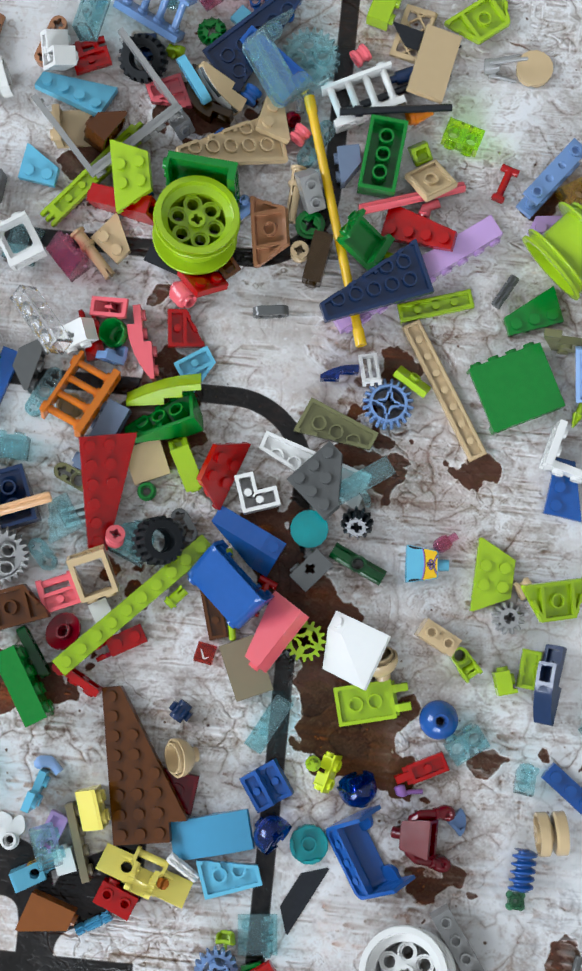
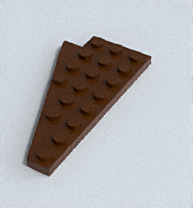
M123 685L102 687L113 846L169 843L172 841L171 822L188 820L185 809Z

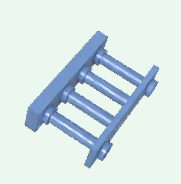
M115 0L113 7L176 44L183 40L185 32L180 30L179 25L186 6L189 7L197 3L198 0H178L180 3L172 24L166 22L163 18L169 0H161L156 15L148 9L150 0H142L141 5L133 2L134 0Z
M574 138L523 192L525 197L516 205V208L529 220L579 167V161L582 159V144Z

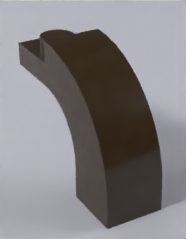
M192 64L194 70L196 71L197 65ZM187 81V90L192 108L201 119L210 124L213 118L223 124L232 123L234 118L233 110L215 104L212 101L202 105Z

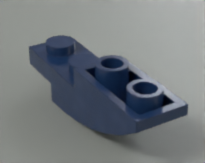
M546 644L543 660L538 663L533 700L534 723L548 726L554 725L562 689L559 687L567 652V648L563 646Z

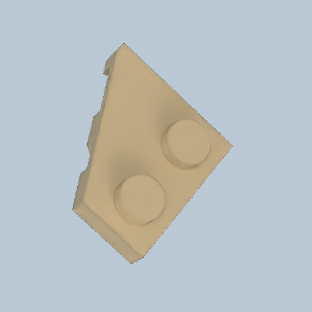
M266 96L255 131L288 144L290 134L284 103Z

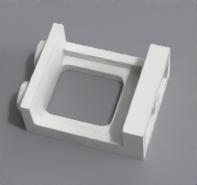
M25 210L13 213L6 220H0V246L10 268L14 272L48 256ZM23 224L33 244L18 253H13L4 233Z

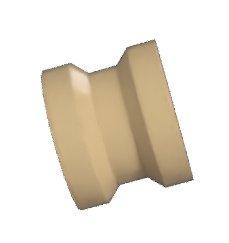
M295 241L290 247L292 260L297 263L307 260L309 254L308 245L304 241Z
M528 577L524 578L520 583L516 582L513 584L514 590L521 601L526 599L521 585L532 584Z

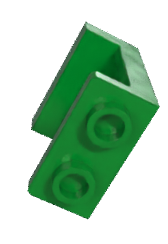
M363 208L350 213L348 222L339 230L340 235L336 241L368 271L383 260L395 238L391 234L382 236L363 217L366 212Z

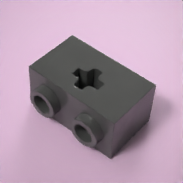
M318 549L315 551L309 550L303 556L306 560L301 564L297 562L290 569L292 573L289 576L305 593L333 566ZM307 564L315 566L313 574L310 572L308 574L305 573V566Z

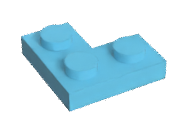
M45 768L39 770L34 785L27 792L20 811L29 813L31 810H35L37 806H40L43 795H41L42 790L47 788L51 779L48 776L50 770Z

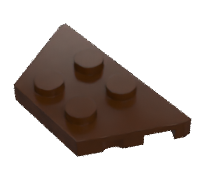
M20 584L0 590V630L51 617L49 611L27 584Z

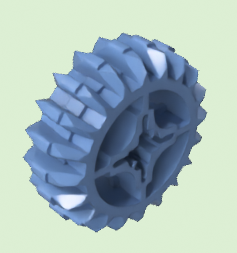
M386 379L382 380L383 385L375 383L377 388L369 386L371 392L366 391L365 396L368 398H363L362 400L363 403L368 404L362 407L363 410H369L365 413V417L372 416L369 423H373L376 420V428L379 427L380 423L383 424L382 430H385L387 425H389L390 430H393L394 423L396 427L400 428V421L405 424L407 422L405 417L410 418L412 415L408 411L414 409L413 406L408 405L413 403L414 399H407L412 393H404L407 386L405 385L400 388V381L393 385L394 379H390L389 384H387ZM387 390L385 398L373 399L377 393ZM393 391L401 397L403 404L393 398ZM390 396L389 401H391L390 404L393 405L390 406L386 413L387 408H385L386 405H383V403H386L388 397ZM373 405L382 409L383 418L376 414ZM403 410L399 416L389 419L391 411Z

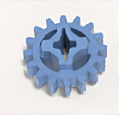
M214 946L213 951L206 948V954L200 952V959L195 960L196 966L194 971L238 970L235 956H232L230 950L225 953L224 947L217 950V947Z

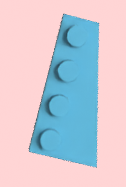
M46 71L41 74L34 84L36 90L92 116H95L98 112H105L118 94L117 87Z

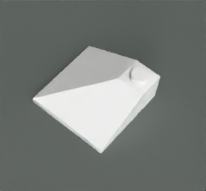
M336 611L327 630L322 669L366 691L391 636Z

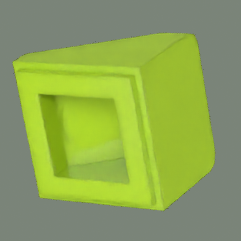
M423 140L407 147L416 167L433 160L428 142Z

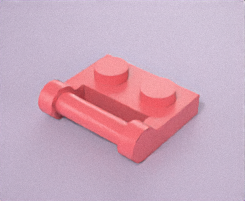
M69 570L65 574L44 581H35L40 601L49 613L81 603ZM66 581L70 583V586L45 593V588Z

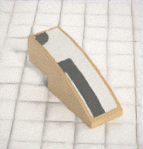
M205 61L197 65L196 71L212 97L221 106L233 110V116L240 113L247 99L232 89L235 82Z

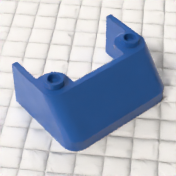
M380 805L360 810L326 829V836L354 894L361 900L395 894L415 879L414 875L401 877L399 870L392 864L384 865L367 831L373 826L372 814L381 809Z

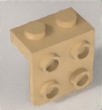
M51 104L52 111L50 113L75 146H90L84 141V129L86 128V121L92 115L81 110L62 111L59 104ZM55 128L50 129L51 141L55 142L57 148H69Z

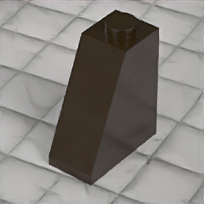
M319 230L314 231L302 276V283H305V286L309 288H320L333 246V234Z

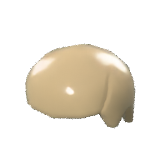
M68 393V394L74 396L75 398L81 400L82 402L86 403V401L83 400V399L79 396V394H77V393ZM60 397L56 402L57 409L75 419L81 418L84 414L83 410Z

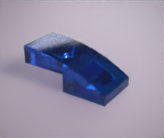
M359 364L332 368L320 374V382H339L340 375L358 376Z

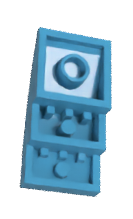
M248 809L192 816L187 821L171 822L173 853L182 860L212 857L255 849Z

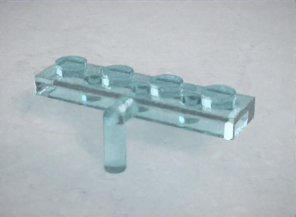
M387 456L342 480L339 498L340 505L360 494L365 507H371V497L366 490L396 474Z

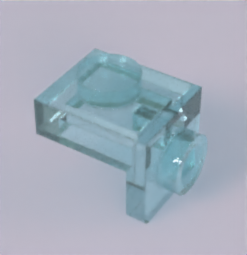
M520 764L515 773L513 793L533 797L536 776L539 774L540 769L535 768L532 764Z

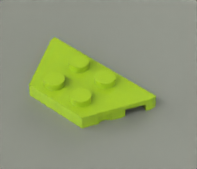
M478 0L446 20L444 26L480 45L510 25L508 1Z
M109 140L116 212L120 214L130 204L137 203L141 197L153 191L150 153L122 142Z
M482 537L478 539L469 611H475L511 599L516 560Z
M582 577L521 585V589L539 622L545 623L577 618L580 610L579 607L582 603Z

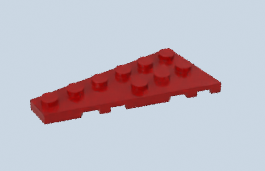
M137 432L78 437L88 549L102 544L105 545L106 550L109 548L105 542L106 530L115 524Z

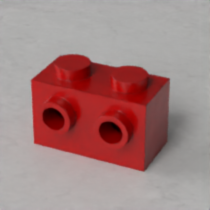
M106 876L92 902L127 921L140 896L123 889L124 886L120 884V880Z

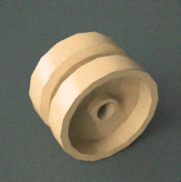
M553 811L550 818L546 812H535L533 830L538 856L550 857L553 850L557 856H568L570 852V834L565 812Z

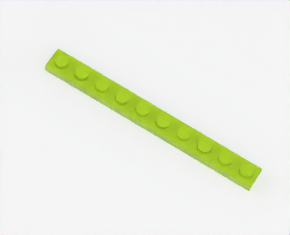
M200 535L182 551L181 556H177V560L162 567L53 659L52 662L62 674L66 676L183 577L211 546L208 540L203 535Z

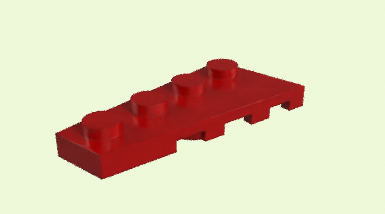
M403 207L388 209L381 232L382 236L391 234L395 238L393 242L409 244L416 239L418 246L453 252L458 235L455 230Z

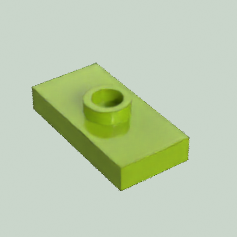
M402 365L393 374L396 379L422 398L432 388L423 382L418 374L411 373Z
M522 648L515 687L534 690L538 663L542 659L543 652Z

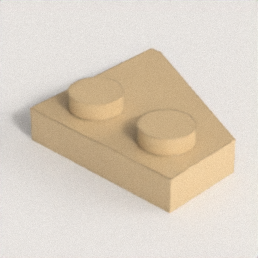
M117 213L90 237L117 265L131 253Z

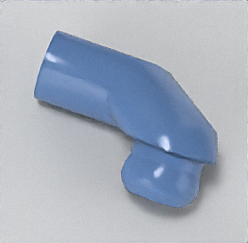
M242 195L239 198L240 221L251 213V203L248 195Z

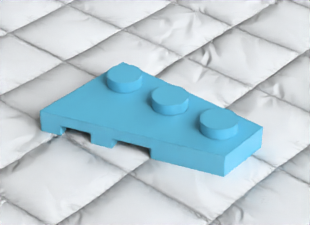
M196 859L205 900L263 885L258 864Z

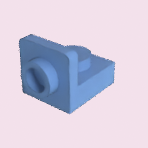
M121 346L114 348V350L106 348L105 351L97 350L95 358L112 365H124L129 348Z

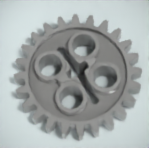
M0 525V581L4 585L5 579L11 583L12 576L18 579L19 573H24V567L28 566L29 554L27 553H29V547H26V540L21 541L22 534L16 536V530L10 533L8 526L5 530H2ZM9 545V546H11L12 548H11V549H6V548H4V546ZM3 563H9L11 565L4 566Z

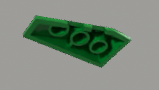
M183 391L182 398H169L170 401L162 407L160 405L154 408L155 411L148 416L143 415L124 427L125 433L137 432L135 443L187 437L204 431L203 415L194 391Z

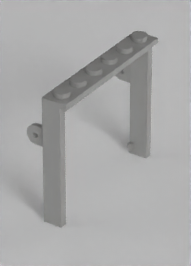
M122 27L118 30V34L121 37L119 40L121 43L123 41L126 43L153 80L157 90L170 103L167 109L122 142L135 147L140 142L144 144L152 138L150 134L155 130L157 133L163 130L168 120L174 121L182 115L180 111L183 108ZM36 93L31 96L92 178L97 177L98 179L107 172L105 169L112 165L111 152L91 166L43 102L45 101L43 98L40 99Z

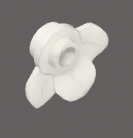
M0 811V844L7 850H12L18 846L20 835L25 831V818L22 814L13 819L9 813ZM8 836H12V837H13V842H12V843L8 842V840H7V837H8Z

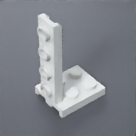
M560 419L551 430L538 468L544 471L550 470L552 471L551 474L558 477H569L571 482L581 484V469L555 460L562 451L563 446L560 443L566 438L569 428L566 427L568 421Z

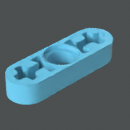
M184 54L177 58L176 62L202 105L211 102L212 99L186 55Z

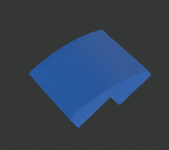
M276 758L239 778L257 813L274 806L277 802L295 793Z

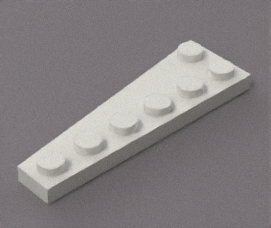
M267 430L259 446L260 450L294 472L316 453ZM342 464V482L339 499L354 510L356 506L359 507L372 476Z

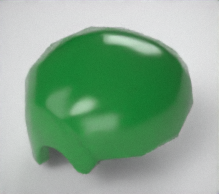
M115 317L105 319L99 327V339L111 348L121 347L128 338L126 324Z

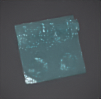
M238 914V955H263V958H271V955H277V914Z

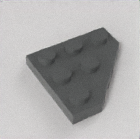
M331 441L325 444L287 478L288 482L324 520L340 508L339 498L342 482L343 454Z

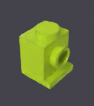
M508 666L497 667L496 671L492 672L496 695L503 696L518 693V689L513 688L515 677L508 670Z

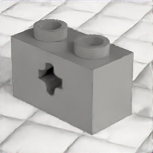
M312 167L294 173L303 209L308 214L326 209L318 173Z

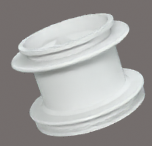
M398 925L381 931L368 943L360 960L359 971H407L408 969L410 971H423L421 963L425 959L429 960L431 964L428 971H456V966L448 947L436 935L415 926ZM407 947L413 949V956L410 959H407L404 955ZM393 956L395 959V965L392 968H389L386 964L387 958Z

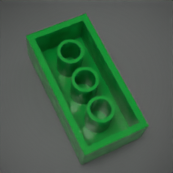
M375 114L371 115L357 187L358 194L379 198H389L395 195L409 121Z
M22 644L0 651V674L26 728L54 715L53 710L55 708L52 701L47 699L45 695L46 688L42 681L39 682L36 676L38 673L34 665L30 663L25 648Z

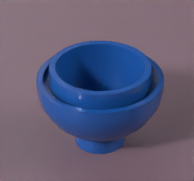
M442 700L431 701L420 712V727L432 739H446L457 729L458 714L455 708L448 702ZM438 717L444 719L443 724H437L436 720Z

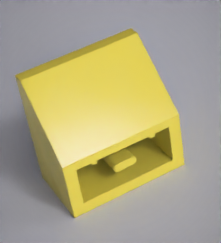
M100 784L77 790L75 796L83 832L104 829L109 824V820H111L110 810L105 806V800H107L105 789H102Z

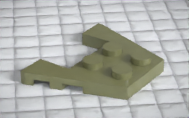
M544 329L545 340L550 349L557 351V354H575V346H582V338L563 336V330Z

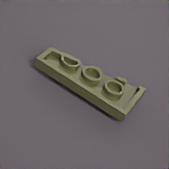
M312 397L293 430L294 432L369 451L379 434Z

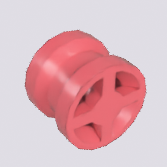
M363 43L358 46V49L349 52L351 60L358 68L362 67L364 62H369L372 59L370 51Z
M297 123L294 131L289 133L290 140L299 147H302L305 144L304 141L312 135L301 123Z
M111 525L106 530L105 542L110 548H120L124 543L125 530L119 525Z

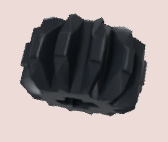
M357 506L354 510L349 508L347 513L342 515L341 527H343L344 534L349 533V538L356 536L358 540L360 535L366 538L367 533H371L374 520L371 518V512L365 513V507L362 510H358Z

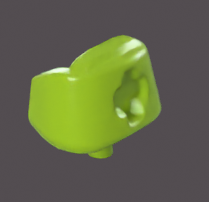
M169 44L166 48L168 57L172 60L184 55L186 48L180 45Z
M229 930L217 932L215 944H223V947L227 950V945H236L235 933Z

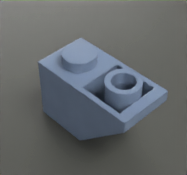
M359 144L337 146L336 153H333L334 165L338 164V171H335L336 183L340 182V189L345 188L361 168Z

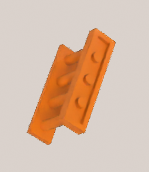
M82 350L78 355L75 354L73 356L70 367L48 400H44L39 408L41 418L45 419L51 413L72 425L74 436L77 438L85 435L100 412L103 403L108 400L121 380V372L114 368L111 373H105L85 362V354ZM82 368L102 379L104 384L101 389H96L75 377L74 375L78 369ZM69 382L92 394L94 399L91 404H86L66 393L64 390ZM59 397L83 410L84 414L81 419H75L54 407Z

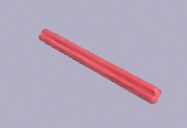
M463 181L458 182L457 188L437 198L464 193L466 185ZM411 192L361 203L358 205V210L364 208L366 210L365 214L424 202L425 200L417 192Z

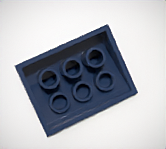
M22 463L0 469V505L34 495ZM38 506L0 516L2 530H5L7 526L9 530L42 521Z

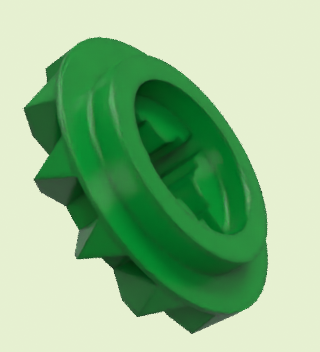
M211 16V18L204 19L199 24L198 38L204 45L208 46L227 32L225 23L219 18L215 19ZM213 27H215L216 33H212L209 36L208 29H212Z
M306 211L300 213L295 222L297 234L303 239L312 240L315 230L324 232L325 221L323 216L319 212L308 214ZM313 220V226L315 228H310L307 231V225L305 223H310Z

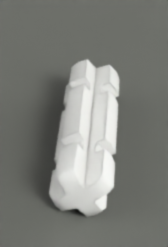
M171 853L167 857L166 861L172 867H175L177 871L191 882L197 881L199 873L195 869L191 868L190 865L175 853Z

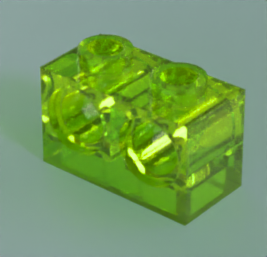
M450 117L440 144L448 150H457L466 157H475L485 130ZM455 133L458 137L451 138L449 134ZM472 140L475 144L469 145L466 141Z

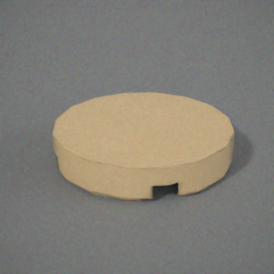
M530 50L521 56L528 57L529 59L517 62L516 76L518 80L527 87L539 88L545 85L553 73V63L550 57L539 50Z

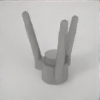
M516 54L485 59L484 74H489V78L517 83L516 79L498 75L496 72H500V64L527 61L529 58Z

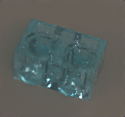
M470 723L461 729L463 732L457 736L454 733L445 739L446 742L443 746L456 766L461 765L490 747L489 742L477 724L472 725ZM472 733L478 734V741L476 743L469 742V736ZM459 743L462 746V750L460 753L455 754L452 751V747L454 744Z

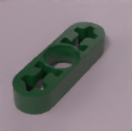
M24 625L16 629L17 635L38 675L42 679L51 675V670L29 628Z

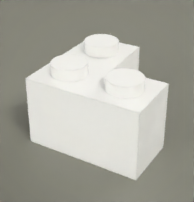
M44 29L40 32L44 71H66L77 65L78 52L75 49V45H71L68 29Z
M253 471L234 476L244 515L281 506L277 486L257 490Z

